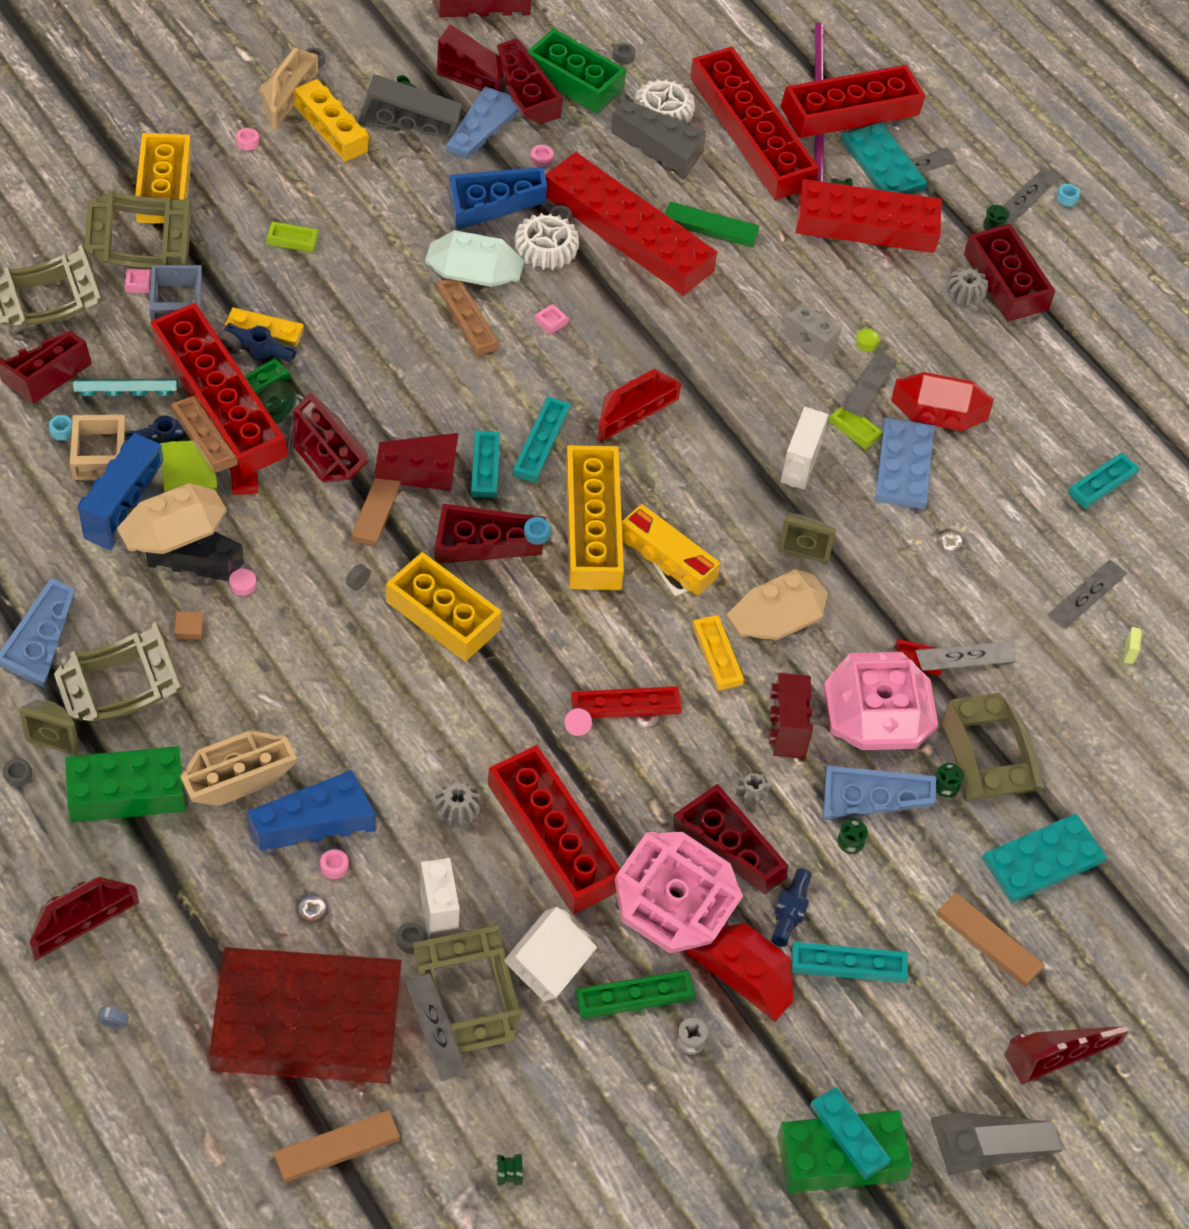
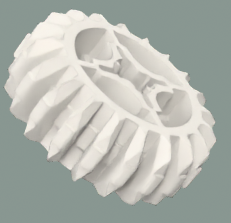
M657 78L655 82L648 81L647 85L642 84L635 94L634 103L686 124L693 118L695 111L693 95L690 93V89L684 88V84L677 85L675 80L668 82L667 79L660 81Z
M540 213L539 217L532 215L530 219H524L523 223L519 224L515 234V249L518 255L524 259L525 264L532 263L533 268L540 266L544 270L545 267H550L553 271L555 266H558L562 269L564 264H570V261L575 259L577 249H579L578 231H575L574 224H570L568 219L562 220L560 215L557 217H553L551 213L548 216Z

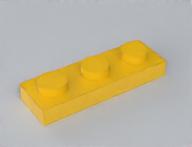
M232 308L225 323V327H227L228 323H232L247 330L256 326L266 327L269 329L271 337L277 338L280 343L297 348L304 331V324L237 308Z
M719 615L693 620L692 627L717 691L742 686L744 678Z

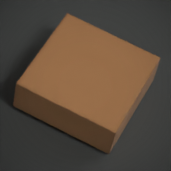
M176 612L175 639L202 640L203 612Z

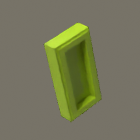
M271 222L266 237V245L314 253L319 237V229Z
M843 405L829 416L828 422L865 450L882 437L883 431L864 416L859 417L842 409Z

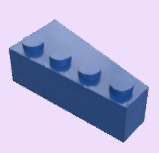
M536 167L449 175V197L455 230L544 204L547 191L544 168Z
M136 433L122 444L119 454L115 459L109 461L101 478H97L94 481L91 491L78 504L84 539L110 551L116 543L112 538L118 526L127 517L130 507L134 509L139 504L142 487L148 488L164 461L161 444Z
M352 770L247 811L249 830L260 851L296 845L298 841L311 839L312 842L323 840V837L340 834V837L350 836L352 832L365 830V833L376 831L375 812Z

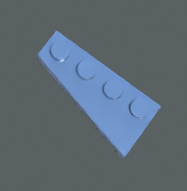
M485 86L447 143L446 151L468 159L486 143L488 137L497 134L504 123L512 121L514 115L519 110L512 102L510 95Z
M50 578L1 649V667L44 688L75 595V589Z
M828 765L825 769L823 821L934 806L936 802V776Z

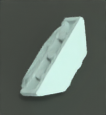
M456 230L430 243L425 263L431 266L443 278L491 287L506 284L510 281H519L524 266V260L502 239Z

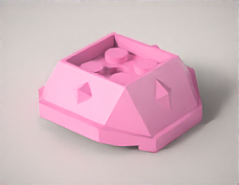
M903 652L849 653L824 683L823 690L830 734L843 738L860 750L916 749L937 730L938 720L931 681Z
M646 832L615 877L621 921L670 954L712 944L743 897L740 887L737 885L731 864L683 832ZM670 891L677 892L681 898L672 896Z

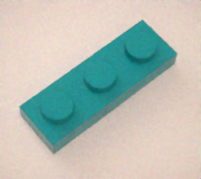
M475 430L471 497L497 499L500 432Z
M1121 452L1072 485L1068 490V494L1084 509H1087L1136 476L1140 468Z
M837 1087L811 1102L810 1107L864 1179L889 1165L890 1157Z

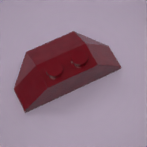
M310 392L293 409V418H295L293 428L294 448L321 482L351 480L369 462L367 451L342 420L313 393Z
M95 877L87 882L78 883L72 890L61 896H55L48 900L45 905L41 906L29 942L35 961L139 904L136 887L103 877Z

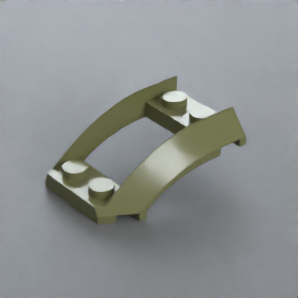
M108 191L102 197H96L88 202L84 249L104 263L119 266L152 269V265H189L191 216H193L190 198L171 200V198L141 197ZM114 210L164 216L162 256H143L111 251Z
M83 245L78 246L79 250L68 256L64 253L38 265L19 269L4 268V274L0 278V323L4 326L53 322L76 315L105 301L106 299L101 293L92 268L94 264ZM68 277L75 297L74 301L47 311L25 313L18 289L54 283Z
M157 622L151 624L152 628L141 634L136 632L104 647L76 653L72 651L70 653V659L64 667L62 665L59 666L54 676L67 713L72 720L98 721L126 715L151 706L184 688L185 684L180 680L167 645L169 641ZM140 657L152 689L121 702L97 707L86 673L127 663Z
M1000 693L958 698L948 702L940 726L948 738L956 765L962 769L964 774L962 782L965 791V802L1045 789L1029 732L1018 711ZM1008 720L1016 738L1023 763L978 770L973 748L964 727Z
M499 925L412 943L419 976L431 974L439 999L440 995L434 973L435 969L488 958L502 1013L449 1024L459 1054L513 1042L522 1015L508 965L504 962L506 956L501 942Z

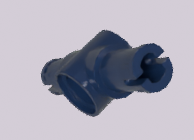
M228 323L227 327L224 328V331L235 335L240 340L242 346L249 349L250 355L255 359H265L274 356L292 363L297 355V348L280 343L277 338L271 337V333L266 327L256 326L247 330Z
M168 415L157 417L152 425H148V428L126 432L127 441L136 433L159 444L171 441L178 442V440L188 436L180 422Z
M798 868L790 887L786 891L782 890L774 912L777 924L771 938L772 943L777 946H787L793 928L803 921L809 903L806 891L812 876L811 872L807 869Z

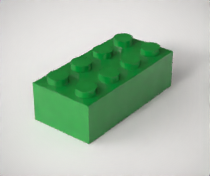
M554 28L527 51L558 92L597 114L625 88V68Z
M180 746L65 757L67 807L71 823L185 812L184 785L181 780L183 770Z
M900 1110L857 1114L891 1159L889 1165L867 1179L862 1177L819 1118L781 1122L777 1140L787 1193L906 1181L912 1169V1163Z

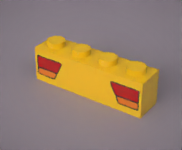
M643 504L622 521L623 542L639 551L646 560L654 562L666 575L672 576L680 582L686 590L699 596L718 578L721 565L718 560Z

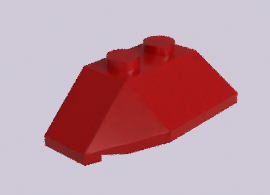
M653 369L635 380L628 381L624 386L608 392L603 398L597 440L601 443L679 400L681 382L657 369Z
M922 372L910 375L904 379H896L891 401L913 422L964 431L989 419L994 398L988 395L974 381Z
M746 923L723 926L712 944L685 950V952L775 1022L794 1002L790 957Z

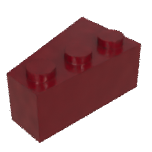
M449 24L438 40L437 75L482 91L486 86L503 92L507 82L500 57Z
M68 331L40 342V347L26 351L25 348L18 350L19 355L6 360L0 357L1 381L30 403L35 404L92 365L86 341L73 332Z
M459 433L379 442L374 479L401 481V485L451 492Z
M778 673L776 683H771L770 699H775V704L770 707L769 722H774V729L770 728L768 744L773 745V756L806 758L813 732V725L809 724L810 717H812V708H810V700L812 698L811 676Z

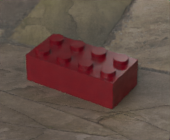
M1011 224L969 235L964 256L973 270L978 268V273L985 274V280L988 281L987 291L1007 322L1050 309L1055 289Z

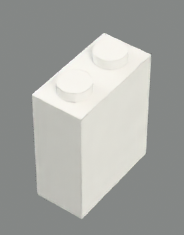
M804 407L787 450L781 483L805 490L822 445L828 419L827 413Z
M450 858L421 862L420 897L428 940L457 934L459 931L460 909Z
M554 907L545 911L505 958L504 962L545 1002L556 998L596 950L597 946L591 941L592 939L586 931L579 929L571 921V916L565 910Z

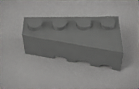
M373 74L358 124L374 123L377 124V127L385 129L388 125L400 127V131L409 132L414 129L420 130L425 135L451 138L458 123L462 103Z
M624 98L613 112L611 133L633 147L638 146L644 150L646 156L649 158L655 157L662 162L663 167L668 170L672 168L678 172V177L685 180L704 151L706 131Z

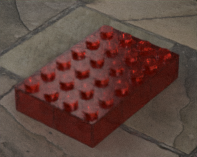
M224 947L208 1055L210 1071L391 1084L402 960Z

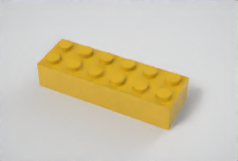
M567 445L565 467L569 589L621 590L624 564L618 446Z

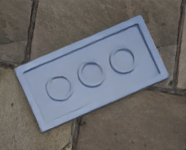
M885 417L875 501L925 509L934 425Z

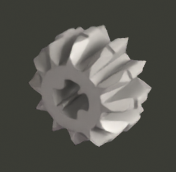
M967 266L964 270L959 267L956 272H952L948 280L947 292L950 295V299H956L957 304L965 303L966 307L970 303L976 306L979 301H983L987 293L988 281L985 280V274L978 273V268L971 270Z
M455 778L452 781V785L444 782L441 790H437L435 793L434 809L438 812L440 820L447 819L449 826L453 822H458L459 826L462 827L464 820L472 824L474 816L480 813L482 798L480 794H477L476 785L468 787L466 779L462 784L458 783Z

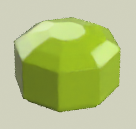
M871 328L861 329L856 334V347L863 352H874L880 343L879 333Z

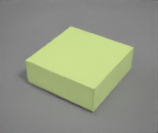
M1132 627L1125 641L1123 663L1133 664L1138 656L1142 635L1140 628Z

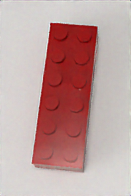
M901 65L786 86L780 107L798 138L873 125L879 122L883 123L919 116L926 95L908 66Z
M802 179L797 201L795 233L935 253L941 236L942 199Z
M538 745L489 767V788L572 915L617 893L615 877L621 868Z

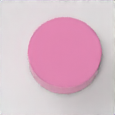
M243 128L236 133V145L240 149L249 151L259 146V133L256 130Z
M546 145L535 146L531 150L530 160L537 167H548L553 163L554 151Z
M248 569L234 571L229 578L231 591L240 596L251 594L256 589L255 574Z
M573 709L564 718L566 731L574 736L586 734L592 726L591 716L584 709Z
M332 849L326 851L321 856L320 870L325 877L339 879L348 872L349 860L343 851Z

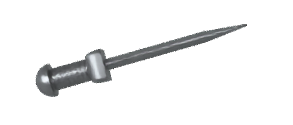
M294 394L290 397L291 408L290 412H287L286 425L290 426L287 443L288 457L285 458L284 476H286L294 437L295 418H293V409L304 399L299 394Z

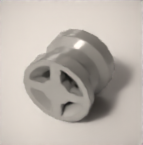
M688 1018L680 1024L677 1046L683 1053L695 1055L704 1049L708 1036L706 1024L697 1018Z

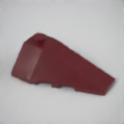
M518 38L498 44L497 50L510 97L521 114L540 125L561 118L563 97Z
M1126 1026L1044 1031L1035 1032L1027 1036L1020 1034L1009 1041L1010 1044L1004 1055L1021 1085L1121 1044L1129 1030Z

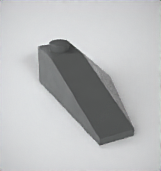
M956 1112L930 1119L948 1175L1062 1152L1063 1150L1054 1123L1050 1121Z

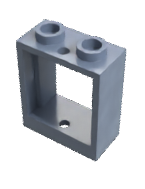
M152 265L149 306L151 321L192 304L187 302H159L160 286L195 287V303L202 312V265Z

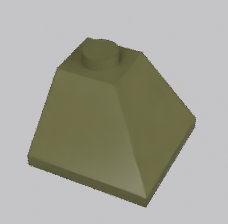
M788 512L784 520L778 551L828 564L837 529L802 514Z
M37 699L21 707L19 712L26 741L74 756L79 755L80 749L75 723L63 707L52 701L44 702Z

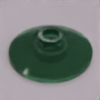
M284 381L268 385L258 395V398L276 425L291 413L296 401L295 389Z

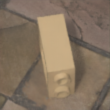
M73 415L70 452L72 480H96L101 478L106 471L109 461L116 458L122 444L127 441L125 415ZM80 434H118L117 455L79 456Z

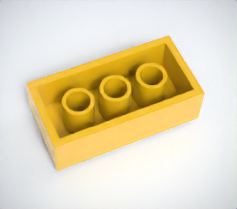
M142 133L135 196L171 198V200H185V198H188L192 160L190 135ZM136 213L137 223L164 224V216Z
M423 552L386 583V602L464 662L501 630L502 611Z

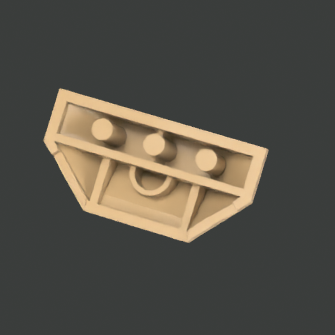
M293 48L280 65L273 69L268 81L262 84L260 88L262 107L273 129L276 130L294 106V89L311 82L318 73V55Z
M188 483L139 502L118 526L117 532L128 551L139 550L148 553L165 554L212 535L227 511L214 489Z
M795 569L751 589L726 614V618L740 637L752 636L761 639L778 640L821 620L828 592L814 574Z
M247 731L197 750L186 770L182 773L181 780L191 802L221 806L273 786L298 760L286 736H274L268 733Z

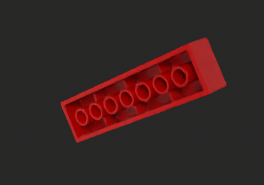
M733 46L692 58L691 81L774 200L799 193L802 179L817 181L818 165Z
M575 152L545 174L547 199L557 206L563 205L568 207L572 211V217L682 296L686 295L715 271L718 253L715 249L579 153Z
M195 302L150 322L156 345L189 396H195L237 457L238 465L235 468L242 478L288 457L284 435Z

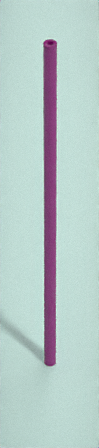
M822 23L815 24V81L824 80V25ZM824 134L815 135V162L819 167L817 181L824 182Z

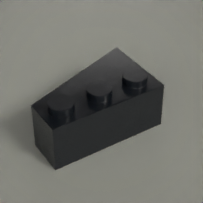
M216 531L210 536L165 554L146 552L148 567L156 568V566L172 568V571L179 573L181 570L195 572L197 576L228 582L230 575L244 564L242 544Z

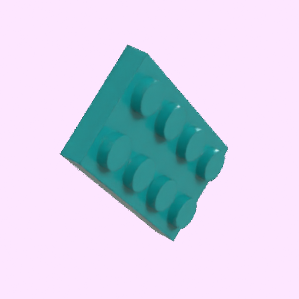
M882 122L842 134L841 142L877 190L913 194L926 189V180Z
M1077 813L985 852L982 856L983 862L1011 904L1100 865L1107 858Z

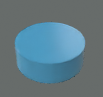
M533 517L526 522L524 535L527 541L538 545L545 543L550 538L551 526L546 519Z

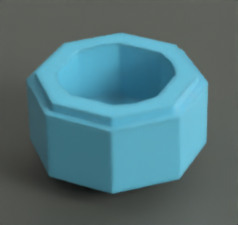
M1073 184L1061 185L1057 190V201L1063 206L1075 205L1080 197V189Z
M67 415L55 416L49 421V434L55 440L69 439L72 436V419Z

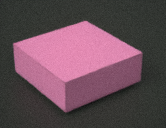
M127 268L125 293H150L152 270Z
M554 304L534 315V321L549 335L563 328L569 322V318Z

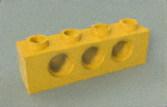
M315 79L294 89V106L344 162L368 152L369 134L367 130L362 128L356 122L354 116L343 108L342 103L332 96L327 86H323L318 79Z

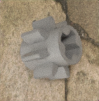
M749 771V775L746 778L739 777L735 794L736 796H741L743 805L748 804L757 807L760 801L767 802L769 796L767 792L770 790L771 783H765L764 774L759 775Z

